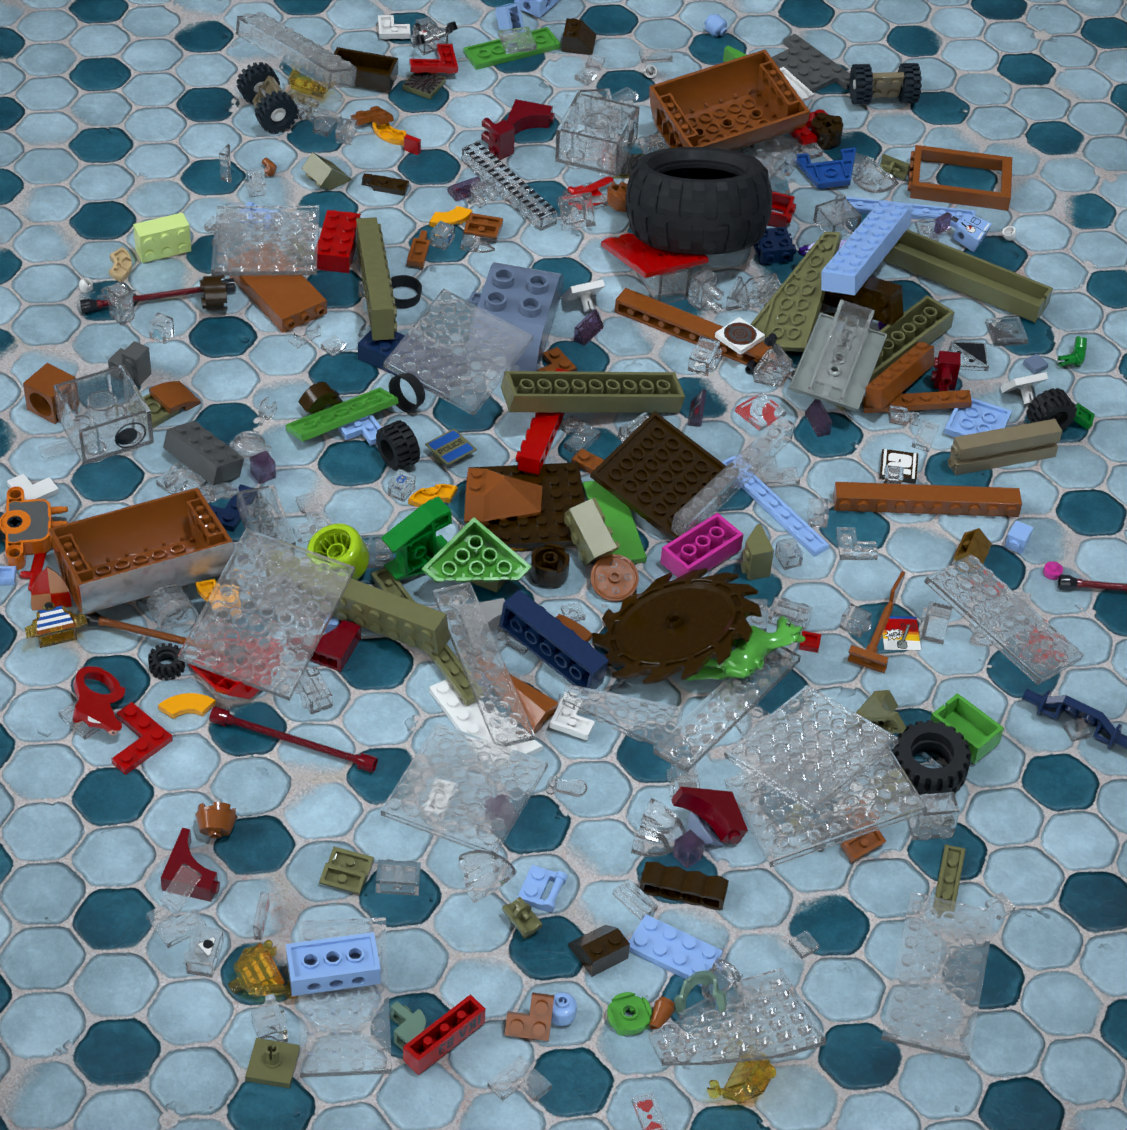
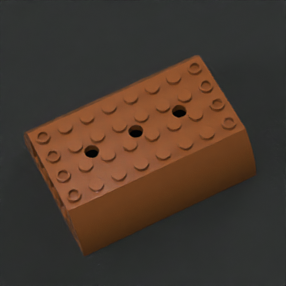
M766 49L649 86L650 105L655 126L670 148L709 147L735 151L802 129L806 126L810 115L809 109Z

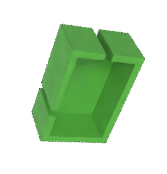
M958 693L949 699L945 705L934 711L930 720H934V723H939L940 721L945 723L947 727H954L956 729L955 732H960L964 736V740L970 746V761L973 764L977 763L1000 743L1004 727Z

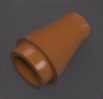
M659 997L655 1001L649 1027L652 1030L660 1032L675 1012V1003L666 997Z

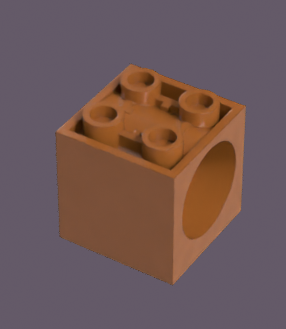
M49 363L42 366L23 383L27 410L53 424L63 419L79 404L76 377Z

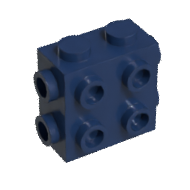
M786 227L766 229L763 237L753 245L760 265L793 262L794 254H796V245L792 243L791 233H788Z

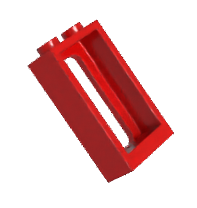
M772 191V210L774 211L771 212L767 226L776 228L786 227L787 223H791L792 214L795 213L797 205L794 204V196Z

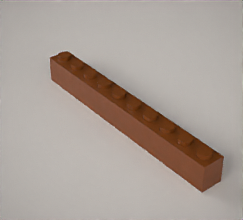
M625 288L616 298L615 313L745 365L750 360H754L757 365L763 361L757 370L769 375L773 371H768L766 366L768 364H779L777 362L780 360L779 355H777L772 346H766L764 342L758 343L742 355H739L715 338V332L723 328L721 325L628 288Z
M835 482L833 491L834 511L1019 517L1022 507L1020 488Z

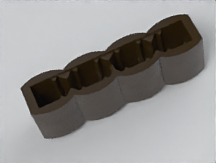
M646 862L639 891L650 896H661L668 900L682 901L690 905H702L713 910H723L729 880L718 875L707 876L700 871H686L678 866L666 867L659 862Z

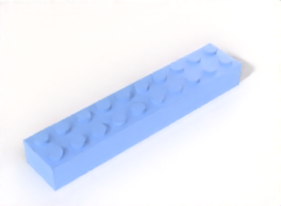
M887 200L879 201L821 271V290L855 295L911 225L912 206L905 203H890Z

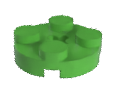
M624 992L616 995L608 1005L607 1020L618 1035H635L649 1027L652 1009L644 997L641 999L635 996V993ZM626 1010H629L630 1013H635L632 1017L625 1015Z

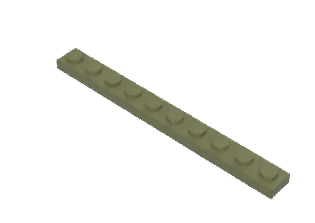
M386 568L371 573V579L379 589L414 601L400 581H396ZM447 644L439 656L427 653L466 706L484 699V692Z

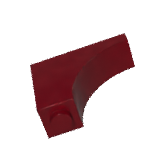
M515 99L507 122L515 127V134L530 128H549L550 123L554 122L555 113H553V106Z
M342 620L335 629L321 636L304 638L290 635L286 640L287 654L341 672L361 640V626Z
M681 786L671 799L673 806L687 809L705 820L716 832L721 842L738 844L748 832L732 791Z
M182 828L161 876L162 891L211 902L214 894H218L220 889L217 872L203 867L194 859L190 852L192 842L190 829Z

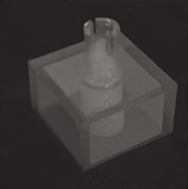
M837 194L835 199L815 206L813 222L823 232H841L843 237L852 234L861 223L862 215L846 200L845 195Z

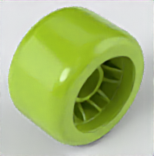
M336 523L323 527L312 536L307 546L306 554L309 563L354 580H358L365 573L369 564V551L361 535L355 528L347 524Z

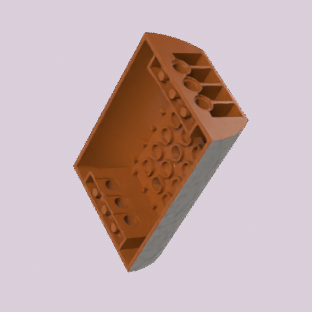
M198 487L49 528L61 577L68 586L69 592L81 615L92 614L102 609H110L119 604L130 603L140 598H148L157 593L168 592L178 587H186L189 584L205 581L216 576H224L234 571L235 555L233 541Z

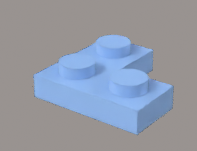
M371 414L337 429L345 440L363 435L371 446L377 444L376 433L382 427Z

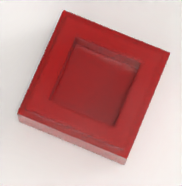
M406 134L404 136V150L419 155L421 153V139Z
M802 631L805 641L800 642L799 650L818 653L821 634Z

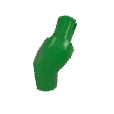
M1077 336L1072 354L1058 356L1057 361L1064 360L1063 362H1058V365L1060 367L1072 364L1075 366L1082 365L1086 356L1087 338Z

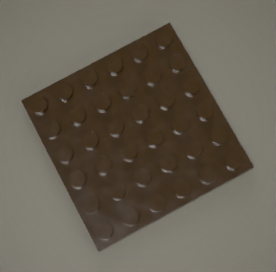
M655 411L590 475V478L672 541L697 526L741 479L738 474Z
M579 462L543 464L539 475L518 470V465L468 467L488 469L542 486L541 515L518 519L517 516L506 518V521L496 519L490 520L488 524H483L509 548H540L546 543H555L562 547L576 546L571 540V530L565 524L564 513L570 508L585 502Z

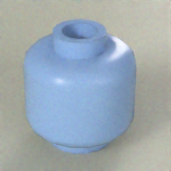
M711 14L704 22L705 30L713 37L723 36L727 32V21L719 14Z
M568 993L554 994L551 1022L559 1026L571 1024L576 1017V1000Z

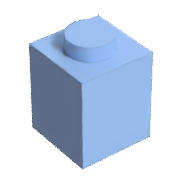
M1015 521L1007 535L1005 548L1022 554L1030 541L1033 527Z

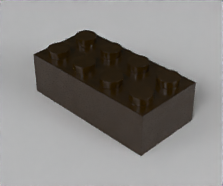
M340 47L336 48L328 64V81L367 89L390 92L398 75V58Z

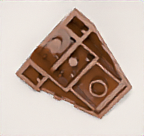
M468 468L464 523L467 524L473 517L482 524H488L490 520L499 519L500 521H506L508 517L517 516L518 519L541 515V485L488 469Z

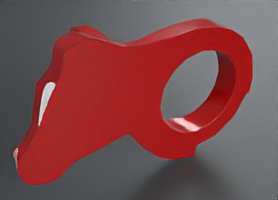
M87 666L79 669L73 681V687L78 697L72 717L73 722L79 723L83 721L89 727L100 728L111 735H116L121 730L122 724L115 717L110 704L123 698L125 687H121L119 681L111 673L103 670V668ZM94 679L100 681L109 688L111 693H96L86 686L84 680Z

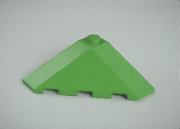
M473 517L422 568V571L436 583L444 581L471 582V580L498 582L499 580L519 581L531 569V566Z

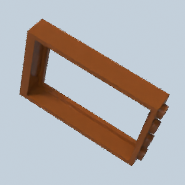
M915 145V151H911L907 191H910V198L1008 211L1011 200L1013 157ZM921 161L1002 171L1001 192L919 182Z

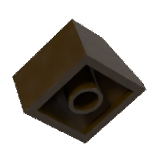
M567 18L562 38V52L593 55L596 34L582 20Z
M603 925L568 944L591 977L629 957L630 943L619 928Z

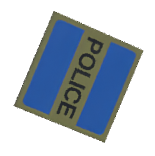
M452 429L425 443L433 452V457L441 465L444 462L447 466L477 451L456 429Z

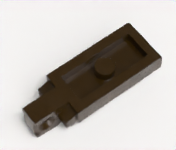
M365 173L362 177V185L373 188V191L404 196L409 187L408 180Z

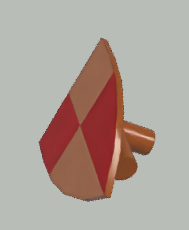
M48 566L38 575L31 591L32 611L44 610V604L47 602H52L54 608L48 609H55L57 606H62V608L72 607L68 586L62 577Z

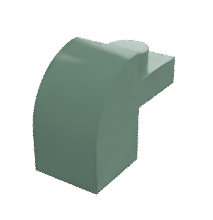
M398 1001L390 1006V1018L399 1025L394 1030V1043L403 1050L404 1045L426 1029V1019L420 1009L412 1014V1011L407 1006H402Z

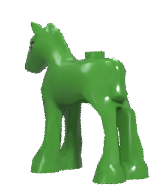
M784 616L777 620V630L773 633H767L756 626H751L753 633L749 642L742 638H736L733 643L736 649L731 652V656L721 665H718L717 659H710L697 674L684 680H721L724 678L742 679L751 677L757 669H762L764 658L768 653L792 643L805 641V637L800 635L803 627H795Z

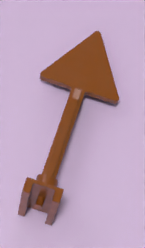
M902 571L893 585L889 603L883 610L870 644L867 645L866 649L851 645L847 661L885 674L889 657L877 654V647L892 614L906 572Z

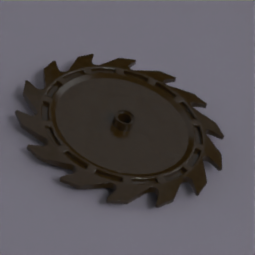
M707 568L692 570L673 581H670L672 573H668L657 578L641 594H637L636 588L632 595L623 599L620 611L613 613L608 608L602 617L608 631L605 634L592 633L594 645L608 652L604 655L609 660V667L622 668L611 674L612 677L630 679L650 674L643 680V684L661 682L684 670L680 677L681 680L697 674L714 657H717V663L721 665L731 656L733 643L736 638H742L749 642L753 630L746 618L748 616L762 617L759 604L744 597L758 594V590L749 584L729 583L738 579V574L724 572L702 577L708 572Z

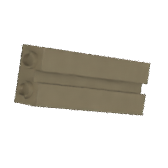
M1056 419L957 436L954 437L953 445H951L948 466L956 476L1053 458L1057 454V442H1060L1062 429Z

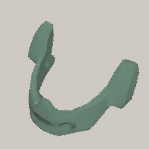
M698 971L684 980L680 994L674 998L678 1015L685 1014L686 999L694 986L698 984L708 986L709 983L714 985L713 997L716 998L719 1011H725L726 992L719 990L717 977L711 971Z

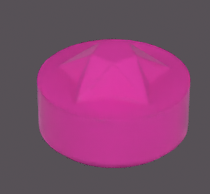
M1051 561L1044 566L1043 574L1048 579L1057 580L1059 575L1063 573L1062 565L1057 562Z

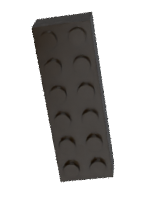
M872 276L867 279L855 295L826 291L822 304L889 325H893L904 316L902 285Z

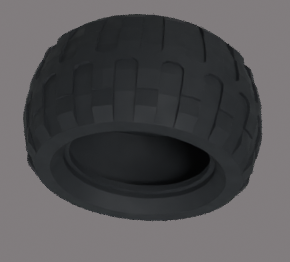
M709 147L669 148L648 153L632 166L626 189L625 207L632 233L638 240L648 246L682 254H724L747 249L755 245L763 237L772 212V189L768 170L758 159L750 155Z

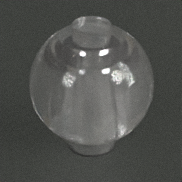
M241 432L234 437L233 441L230 440L229 443L230 448L244 457L242 467L253 468L260 465L262 460L270 459L271 446L266 445L265 439L257 432Z

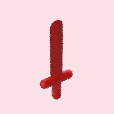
M607 176L579 190L569 186L567 190L570 195L564 197L563 202L568 203L578 199L582 203H586L587 197L584 195L613 182L614 179Z
M47 552L35 554L31 570L21 571L19 574L23 579H30L28 585L30 592L35 580L43 570Z

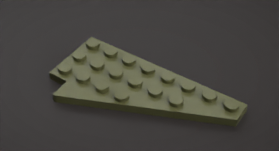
M824 232L750 324L765 334V338L769 337L771 333L776 334L777 341L775 343L781 351L804 352L818 319L826 292L821 290V271L838 252L842 239L841 232Z

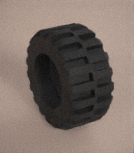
M927 720L926 723H923V721L915 722L914 726L910 724L906 726L903 733L898 734L893 745L890 769L891 772H896L908 782L907 790L910 791V795L914 797L918 795L922 797L921 799L928 800V798L939 800L942 796L943 798L951 796V793H956L964 785L970 766L971 751L969 750L968 742L964 740V736L960 732H955L956 729L954 727H947L945 723L940 721L939 723H934V720ZM920 752L936 753L943 757L948 765L941 768H928L919 764L913 756Z

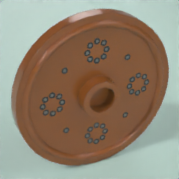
M610 554L600 558L594 564L590 579L594 591L601 598L607 601L618 602L623 601V599L634 593L638 585L639 575L636 566L630 559L619 554Z

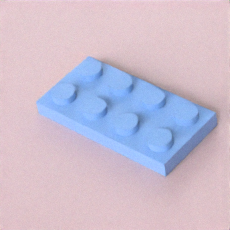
M647 914L628 941L630 943V953L684 979L698 971L713 972L723 954L722 950Z

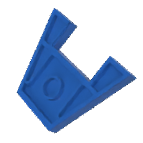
M856 147L841 149L840 156L842 160L811 163L808 153L792 155V160L818 189L846 186L851 184Z

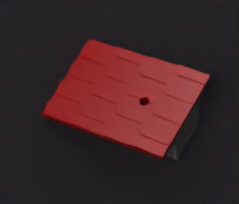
M632 233L622 234L619 237H609L601 241V246L637 273L653 299L665 304L689 298L692 267L708 263L709 260L706 255L674 253L653 248L642 243Z

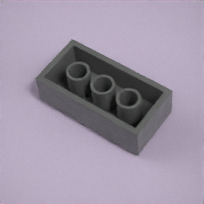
M191 421L167 429L163 448L211 485L240 477L244 457L203 428L198 422Z

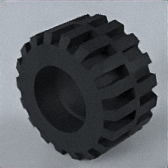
M1052 388L1037 395L1031 401L1032 403L1029 404L1026 411V416L1031 423L1056 419L1063 431L1073 422V418L1076 417L1077 408L1064 390Z
M397 420L377 430L376 443L379 453L392 470L400 471L420 460V448L417 438L404 421Z

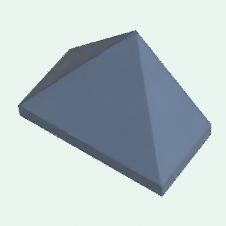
M693 812L689 813L686 843L724 846L725 843L720 841L716 832L705 820Z

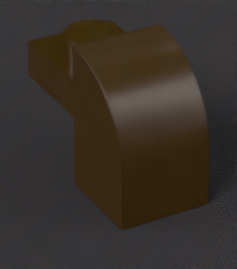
M318 382L310 386L298 402L307 413L314 414L324 410L327 405L334 406L343 401L339 397L340 394L336 390L331 389L326 382Z

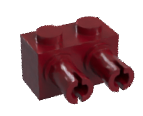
M484 118L482 120V127L488 131L482 133L481 139L489 144L488 151L491 152L490 155H494L497 160H502L514 154L515 127L505 119L495 124L489 118Z
M939 350L938 358H934L933 368H935V371L932 370L931 381H934V389H939V392L955 391L961 365V353Z

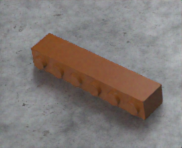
M918 342L866 386V406L882 410L934 365V346L928 345L925 342Z

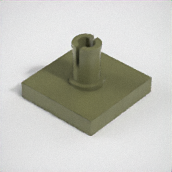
M256 1038L245 1080L247 1082L290 1089L301 1050L300 1045Z

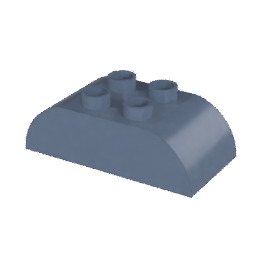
M493 262L472 321L466 358L468 369L504 375L505 371H537L540 367L563 293V274Z

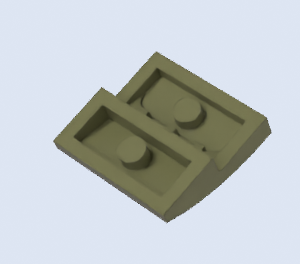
M333 846L329 861L325 863L319 884L360 895L375 859L372 856Z

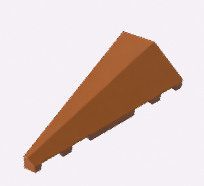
M482 657L477 659L475 667H479L484 677L489 680L493 686V691L508 711L511 710L514 714L517 724H521L525 729V734L531 737L541 729L543 722L554 715L558 706L557 701Z

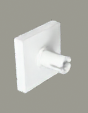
M598 280L571 286L562 295L565 302L580 298L583 312H587V310L588 312L592 311L594 307L590 296L596 295L605 287L604 281Z
M1047 372L1013 379L1000 386L1001 391L1005 393L1021 390L1024 405L1030 404L1034 399L1031 387L1047 380Z

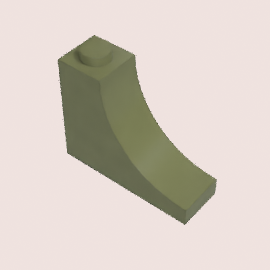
M890 690L874 691L849 719L858 736L903 733L906 729L898 712H894L898 704Z

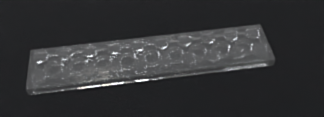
M467 582L433 590L432 595L438 610L447 614L449 637L495 749L534 740L535 734L471 583Z
M783 646L768 653L764 658L762 669H757L751 677L742 679L726 678L654 748V754L688 772L800 662L801 655Z

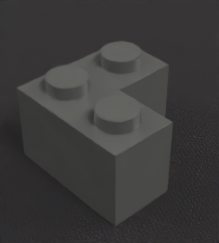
M133 341L125 350L120 348L108 360L109 374L140 386L152 374L149 347Z

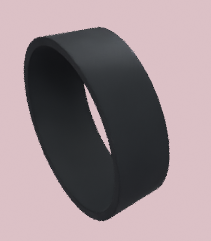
M408 275L391 277L393 288L405 286L414 289L418 293L409 299L395 298V306L397 308L415 306L421 297L422 284L420 281Z
M403 373L391 378L389 393L398 398L399 403L396 406L399 409L411 413L424 403L425 391L416 376L411 373ZM401 378L406 380L413 388L417 400L416 404L409 402L403 395L400 388Z

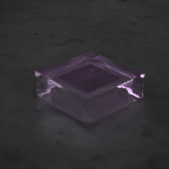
M946 212L936 218L935 233L940 234L950 227L952 214Z

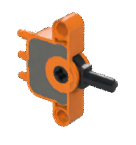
M11 487L7 491L6 513L0 518V540L3 539L6 543L5 552L8 565L16 566L17 570H21L26 565V555L46 553L51 550L53 546L49 528L68 523L62 520L54 521L53 514L68 512V507H51L50 503L45 499L26 500L24 490L21 487Z

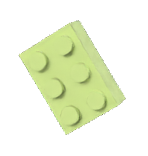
M183 212L133 224L135 249L142 263L191 252L190 227Z

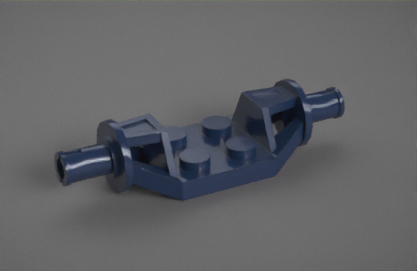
M1028 688L1024 692L1022 700L1037 706L1038 716L1043 714L1058 721L1063 711L1066 710V714L1076 719L1079 716L1085 719V723L1092 727L1098 725L1093 739L1108 745L1107 749L1111 750L1116 744L1127 749V736L1121 733L1122 725L1118 724L1115 729L1103 712L1067 695L1051 696L1052 692L1049 690L1043 696ZM1046 708L1057 709V710H1056V712H1055V714H1054V713H1052V712L1046 710ZM1102 730L1111 737L1109 740L1100 736Z

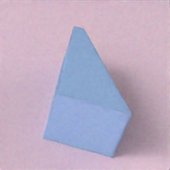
M329 615L325 622V633L335 629L341 620Z

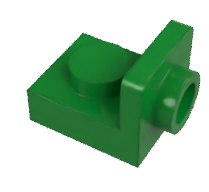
M1077 403L1075 405L1077 408L1076 417L1073 420L1088 430L1093 424L1095 414Z

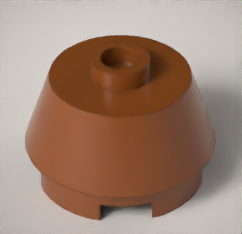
M613 181L607 188V204L616 211L626 212L627 183L620 182V184H616Z
M214 802L213 805L206 807L204 803L198 805V810L195 813L200 833L211 838L229 835L238 818L236 808L230 809V804L223 802Z

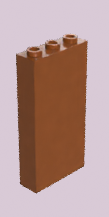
M272 243L227 261L228 275L234 278L235 283L282 333L327 314V300Z

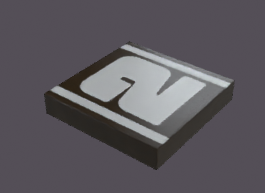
M882 449L879 479L916 484L918 453Z

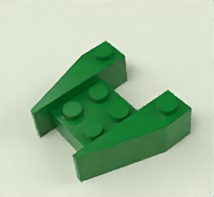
M439 496L422 504L381 537V540L393 553H396L395 559L384 564V567L396 581L424 574L422 568L448 543L442 535L436 537V531L452 524L451 510Z

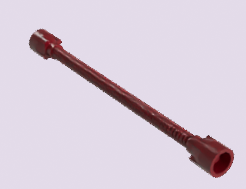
M216 706L212 708L209 716V721L222 726H227V724L241 726L270 737L272 736L308 749L345 759L356 764L358 769L374 773L377 767L378 757L365 753L354 755L317 742L295 737L285 732L283 733L247 720L235 718L234 715L230 714V711Z

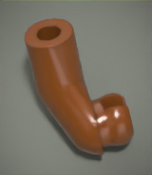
M267 157L264 158L262 164L266 167V169L264 168L265 175L273 176L277 165Z

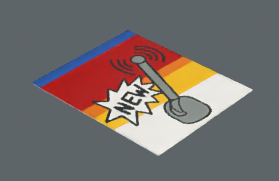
M890 616L883 632L884 650H921L917 617Z

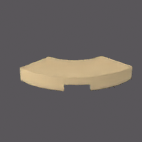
M124 247L110 254V260L114 264L109 270V276L120 283L128 278L132 270L131 256Z

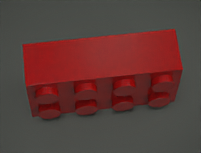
M327 210L315 251L316 270L350 273L357 246L356 218H361L360 213Z

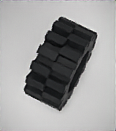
M162 643V647L156 645L155 649L152 648L150 650L151 653L148 654L149 669L155 678L158 676V679L162 680L165 677V681H169L168 677H171L173 680L175 675L179 677L181 672H184L185 656L182 648L178 649V645L175 644L172 647V643H168V646ZM165 659L173 660L170 664L159 663Z

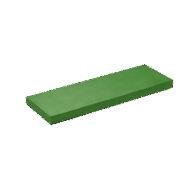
M545 27L464 47L463 53L474 68L478 70L561 49V43L551 30Z
M379 387L285 425L286 431L303 442L399 403L398 398Z
M583 482L582 486L586 499L596 498L605 515V525L611 527L613 531L612 539L614 542L618 541L621 546L612 554L625 556L634 564L646 562L647 557L630 508L597 482Z

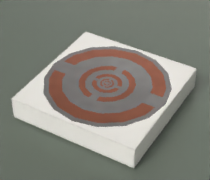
M738 317L715 332V338L739 355H742L763 341L765 334Z

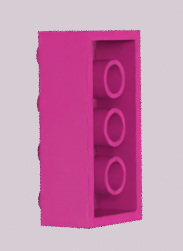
M716 513L663 546L660 563L677 578L692 570L707 568L709 571L742 549L744 534L719 513Z

